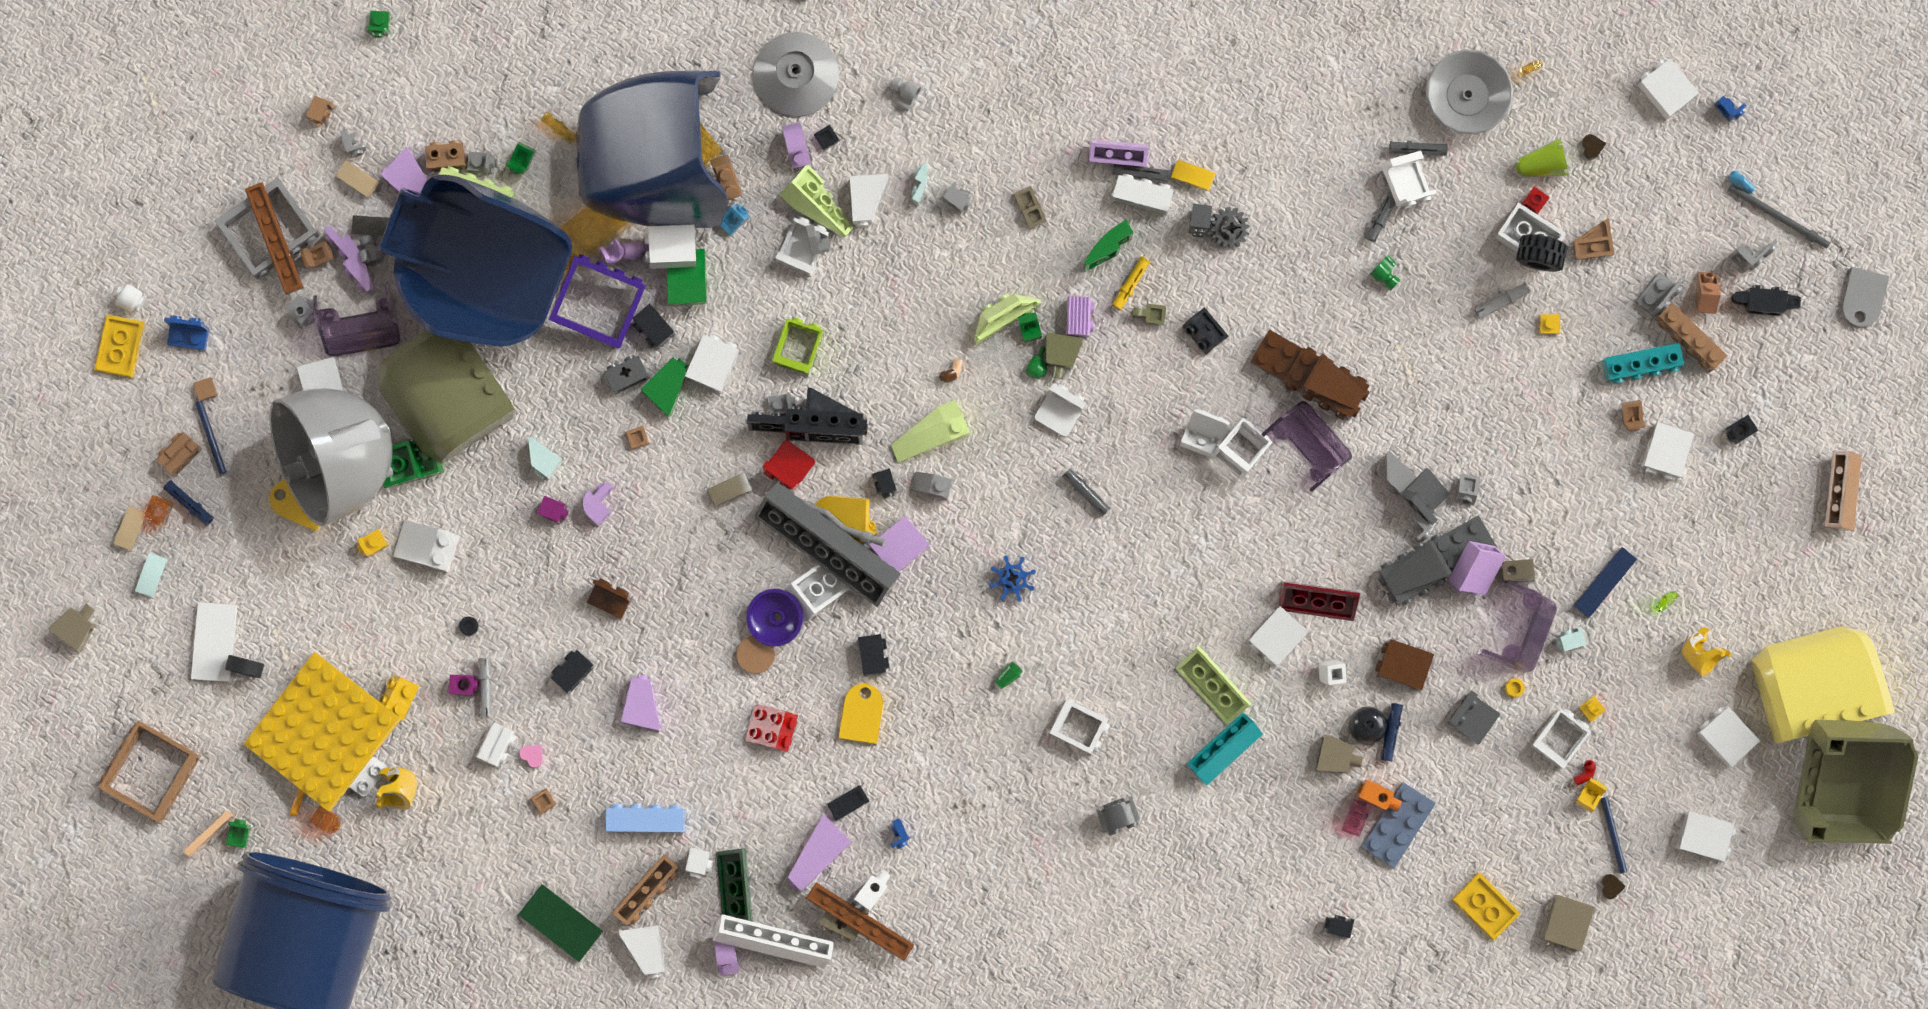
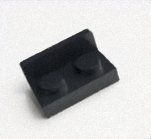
M1205 307L1189 318L1183 325L1186 333L1195 341L1198 348L1205 355L1209 354L1229 337Z

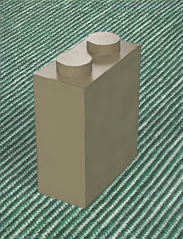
M1555 895L1541 939L1545 940V944L1557 948V945L1565 947L1564 951L1573 954L1576 951H1582L1595 907L1567 897Z

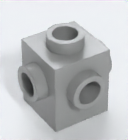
M300 295L285 308L292 315L291 319L297 325H312L320 313L316 309L317 305L310 298L307 300Z

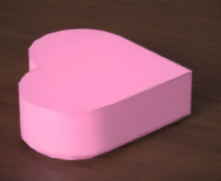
M542 745L522 747L520 757L528 761L531 767L537 768L543 763Z

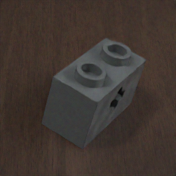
M1193 204L1188 233H1192L1194 237H1204V235L1208 234L1212 206Z
M634 355L628 356L624 359L625 362L619 365L614 363L607 367V371H604L615 395L649 379L639 355L636 357ZM626 369L629 372V377L623 375V370Z

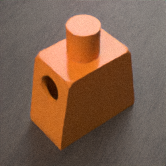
M1367 779L1362 780L1355 796L1356 799L1383 811L1390 808L1398 812L1402 801L1393 797V791ZM1380 794L1384 796L1383 802L1379 801L1378 797Z

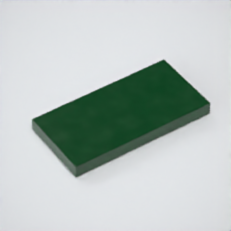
M541 884L518 914L578 962L583 959L603 933V930L544 884Z

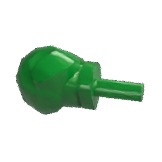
M1041 346L1038 356H1033L1026 368L1027 376L1033 379H1040L1047 374L1048 369L1045 359L1042 358L1045 347Z

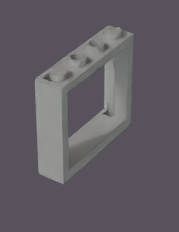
M277 177L265 185L269 198L281 191L308 229V232L288 245L293 257L299 254L301 248L305 245H312L320 235L285 185ZM247 198L216 219L215 222L253 276L258 279L259 277L267 276L270 273L269 270L275 267L271 257L255 268L227 228L252 210Z

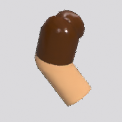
M954 359L952 369L942 371L939 374L940 380L950 383L958 379L963 361Z

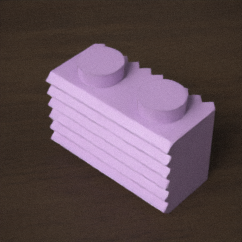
M1068 296L1066 336L1089 337L1090 332H1093L1094 321H1090V314H1094V302H1091V297Z

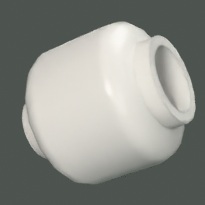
M130 284L125 285L123 288L119 287L114 295L117 298L116 305L127 312L138 311L144 301L142 291Z

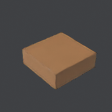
M212 377L193 383L199 401L218 396Z
M644 426L625 432L631 450L650 444Z
M547 788L530 798L540 815L557 805Z

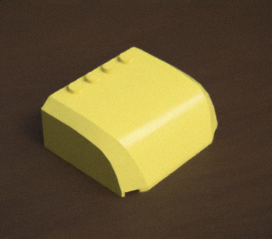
M1840 626L1768 645L1750 660L1774 744L1808 736L1811 724L1815 720L1864 721L1895 712L1875 647L1868 635L1862 630Z

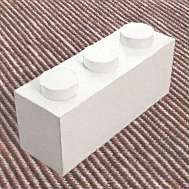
M1123 174V176L1118 175L1112 200L1167 215L1174 190L1170 189V186L1166 184H1159L1158 186L1152 184L1150 180L1141 179L1139 181L1131 175Z

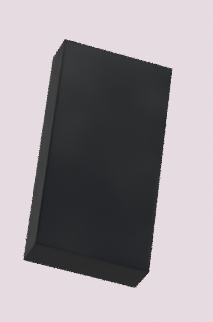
M858 785L829 802L827 806L837 821L870 801L861 785Z

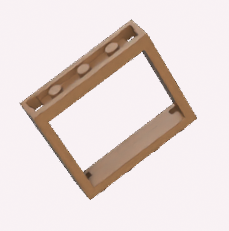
M138 721L130 727L129 737L120 744V752L117 757L114 756L110 761V769L107 774L104 773L102 775L98 788L154 821L163 823L200 760L201 755L146 723ZM144 730L188 755L156 812L110 787Z

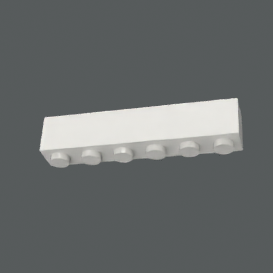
M721 915L716 922L713 941L821 968H825L830 962L834 943L727 915Z

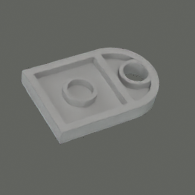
M1851 267L1841 306L1842 315L1847 323L1854 327L1864 328L1870 326L1879 318L1889 276ZM1859 312L1864 316L1863 322H1857L1854 319L1855 313Z

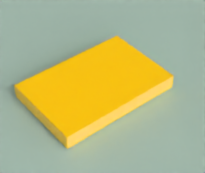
M106 314L94 370L133 378L145 322Z
M1480 872L1452 899L1493 941L1521 914Z

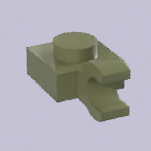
M1147 304L1146 309H1132V317L1145 318V324L1164 326L1166 306Z

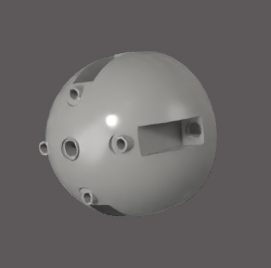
M314 388L275 399L271 403L269 422L278 462L294 498L306 516L315 524L324 526L352 514L379 491L387 477L393 475L391 468L392 440L389 427L379 412L371 404L363 400L360 394L354 395L346 391L330 388Z

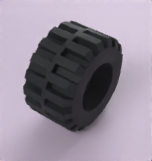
M1537 234L1522 235L1516 260L1520 264L1536 270L1548 272L1562 271L1568 246L1562 241Z

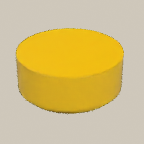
M1513 678L1506 682L1504 689L1509 697L1517 698L1523 694L1525 686L1520 679Z

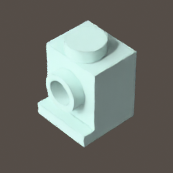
M1581 627L1575 628L1574 633L1572 629L1562 632V636L1555 639L1557 649H1561L1563 653L1587 645Z

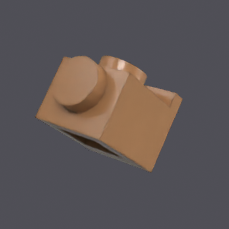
M314 96L306 114V117L310 120L309 123L316 127L323 126L324 122H327L331 115L329 110H334L335 105L330 101Z

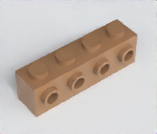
M1673 303L1655 319L1659 327L1667 331L1676 343H1680L1685 348V351L1691 357L1696 358L1700 366L1706 371H1713L1728 356Z
M1833 451L1825 527L1837 531H1854L1862 455L1850 451Z
M663 854L613 911V914L626 926L630 924L634 926L641 918L640 912L643 909L647 911L654 903L652 901L656 894L660 896L667 888L665 884L668 880L673 881L680 872L677 870L680 867L666 854Z

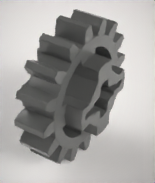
M1226 207L1225 211L1219 209V215L1213 214L1215 220L1210 221V224L1213 225L1209 229V231H1213L1210 238H1216L1214 243H1221L1222 248L1228 246L1229 249H1232L1233 244L1239 247V241H1246L1244 235L1250 234L1246 231L1247 228H1250V225L1245 223L1249 219L1242 217L1244 212L1237 213L1238 208H1233L1232 211L1230 207ZM1227 226H1234V227H1235V228H1232V229H1230V230L1223 229V228H1226ZM1219 232L1224 235V239L1220 236Z

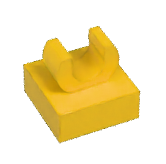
M1592 696L1578 707L1590 723L1606 711L1595 696Z

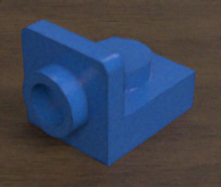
M1722 96L1714 104L1728 121L1733 118L1737 120L1745 113L1743 109L1747 106L1743 103L1738 109H1735L1734 103L1729 98H1725V96Z
M900 818L892 821L894 826L891 829L895 837L900 836L901 839L892 843L891 847L896 846L897 849L908 845L907 841L910 838Z

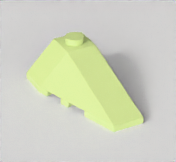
M805 165L783 188L779 195L795 210L844 238L854 226L842 208L835 205L832 200L834 197L831 192L827 193L822 184L824 182L809 165Z
M956 400L935 408L891 444L898 463L969 436V430Z

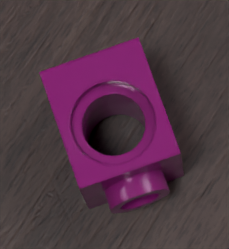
M544 496L537 514L560 524L562 520L565 521L569 510H567L566 504Z
M450 674V695L474 696V693L478 691V680H475V676ZM467 680L469 687L462 691L459 684L461 681Z

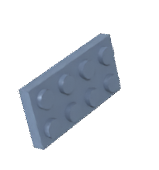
M1402 782L1394 795V798L1402 801L1398 812L1390 808L1384 811L1362 845L1363 849L1392 868L1396 867L1436 804L1404 782Z

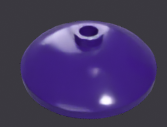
M768 589L760 592L750 602L746 615L747 626L752 636L760 643L773 647L783 646L793 641L801 631L804 618L802 607L796 597L782 589ZM777 614H780L781 616L780 621H777L775 619V616Z

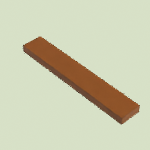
M261 182L246 188L245 192L285 294L288 295L303 289L304 286L264 183Z
M817 882L805 898L903 961H905L914 947L913 943Z

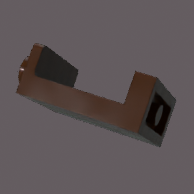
M1389 639L1388 643L1384 642L1381 653H1383L1382 660H1378L1375 667L1376 676L1412 687L1417 691H1422L1434 654L1393 639Z

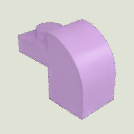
M797 122L782 126L792 169L811 164L801 123Z
M607 481L600 483L596 487L594 495L587 490L583 498L585 513L598 526L612 513L602 503L606 496L614 489Z
M714 941L720 976L739 973L736 946Z

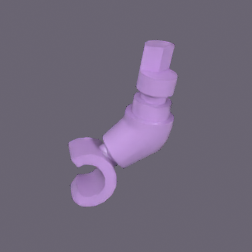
M645 237L643 241L638 240L628 243H619L614 238L612 241L613 245L607 248L599 247L605 261L609 264L615 263L621 258L626 260L640 258L646 249L649 250V244H645Z

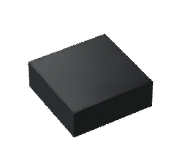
M830 124L814 134L823 151L840 142Z

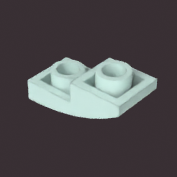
M923 163L922 167L918 166L913 174L915 176V183L919 184V187L915 186L911 193L912 203L918 206L923 198L927 184L928 170L926 163Z
M149 552L135 591L154 597L168 559Z

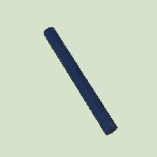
M197 401L195 405L219 475L227 473L203 401Z
M1608 796L1603 797L1600 800L1619 872L1625 873L1627 868Z

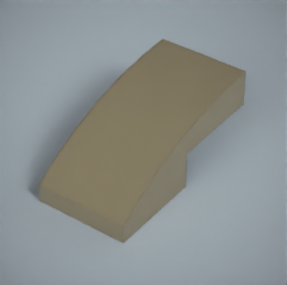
M1032 186L1013 193L1029 229L1047 221Z
M742 473L707 489V492L714 507H717L736 497L749 493L752 489L745 474Z

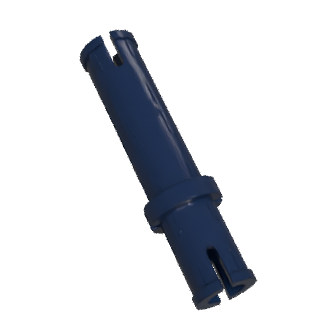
M172 480L165 484L163 489L183 505L191 516H195L205 526H208L213 521L214 517L202 508L203 505L200 502H195Z
M1391 703L1390 715L1386 720L1387 730L1380 760L1393 761L1399 726L1402 724L1400 720L1404 705Z

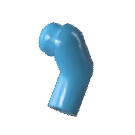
M1738 171L1730 173L1729 181L1731 184L1743 188L1749 194L1755 190V186Z

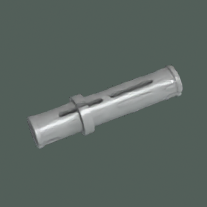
M1526 282L1512 290H1506V293L1486 304L1475 308V313L1479 315L1478 318L1481 320L1510 303H1516L1517 299L1531 293L1529 287H1526Z
M478 658L479 675L477 680H479L480 716H492L491 679H493V675H491L490 669L491 658H485V666L484 658Z

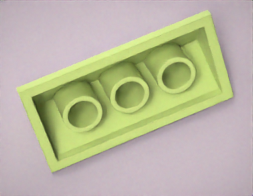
M1200 647L1195 649L1176 667L1179 673L1227 725L1251 705L1247 698Z

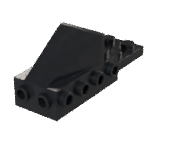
M808 387L806 410H802V407L794 406L786 410V416H783L781 413L764 415L762 412L747 414L749 431L785 433L786 440L863 445V435L867 436L868 424L867 419H864V413H858Z

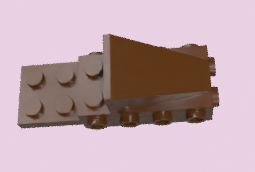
M1269 329L1250 363L1282 381L1288 390L1299 392L1304 399L1310 402L1313 400L1325 411H1332L1337 418L1343 421L1345 419L1349 421L1351 417L1355 418L1361 409L1358 407L1360 401L1365 402L1370 393L1367 390L1370 386L1367 384V380L1361 376L1355 377L1351 375V371L1343 366L1337 367L1334 361L1323 353L1318 356L1316 355L1317 351L1310 347H1307V349L1301 348Z

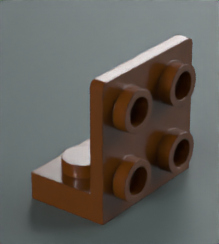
M600 578L599 581L594 579L592 583L595 586L587 603L622 620L632 600L628 596V591L618 586L616 589L611 588L612 584Z

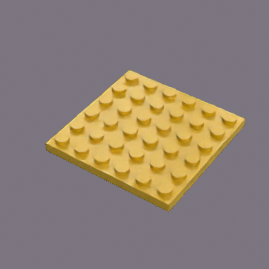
M314 651L243 744L330 812L400 722L401 718Z

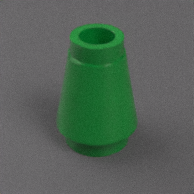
M1014 661L1006 664L995 680V683L1003 689L1021 677L1020 674L1023 671Z

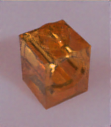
M152 495L144 517L149 518V523L157 526L160 523L166 524L174 503ZM157 507H162L163 511L160 516H155L154 514Z
M319 805L309 822L326 833L332 834L333 832L336 833L341 827L342 823L340 821L342 818Z

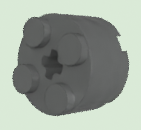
M1132 796L1128 797V801L1121 798L1103 805L1104 809L1102 811L1099 808L1096 809L1104 832L1114 835L1120 832V828L1127 826L1129 829L1138 825L1137 821L1140 819Z

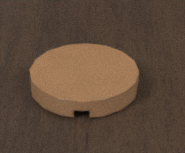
M753 636L746 637L737 648L738 663L749 673L759 674L765 672L775 660L774 647L760 643Z

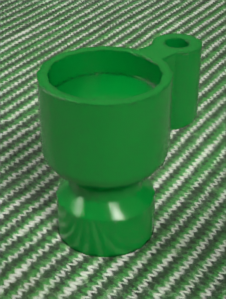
M1389 255L1370 273L1377 282H1384L1385 287L1390 291L1401 281L1396 275H1392L1396 262Z

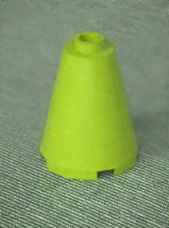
M1561 138L1518 158L1519 162L1515 163L1517 173H1521L1522 177L1568 176L1569 171H1564L1568 168L1563 145H1558L1562 143Z

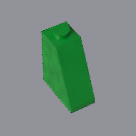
M674 357L641 388V391L668 418L674 412L687 372L685 369L687 365L680 358L676 360Z

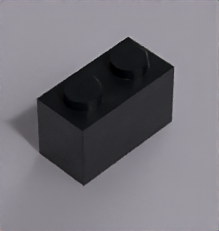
M650 303L632 318L635 322L633 324L634 328L639 333L644 332L647 336L645 340L652 348L656 346L659 350L676 335Z
M881 634L858 637L863 676L886 674V669L890 668L888 657L884 658L883 651L887 649L886 638H882Z
M578 650L575 652L570 651L564 658L566 660L562 666L557 665L551 672L553 675L550 678L567 694H570L595 667Z

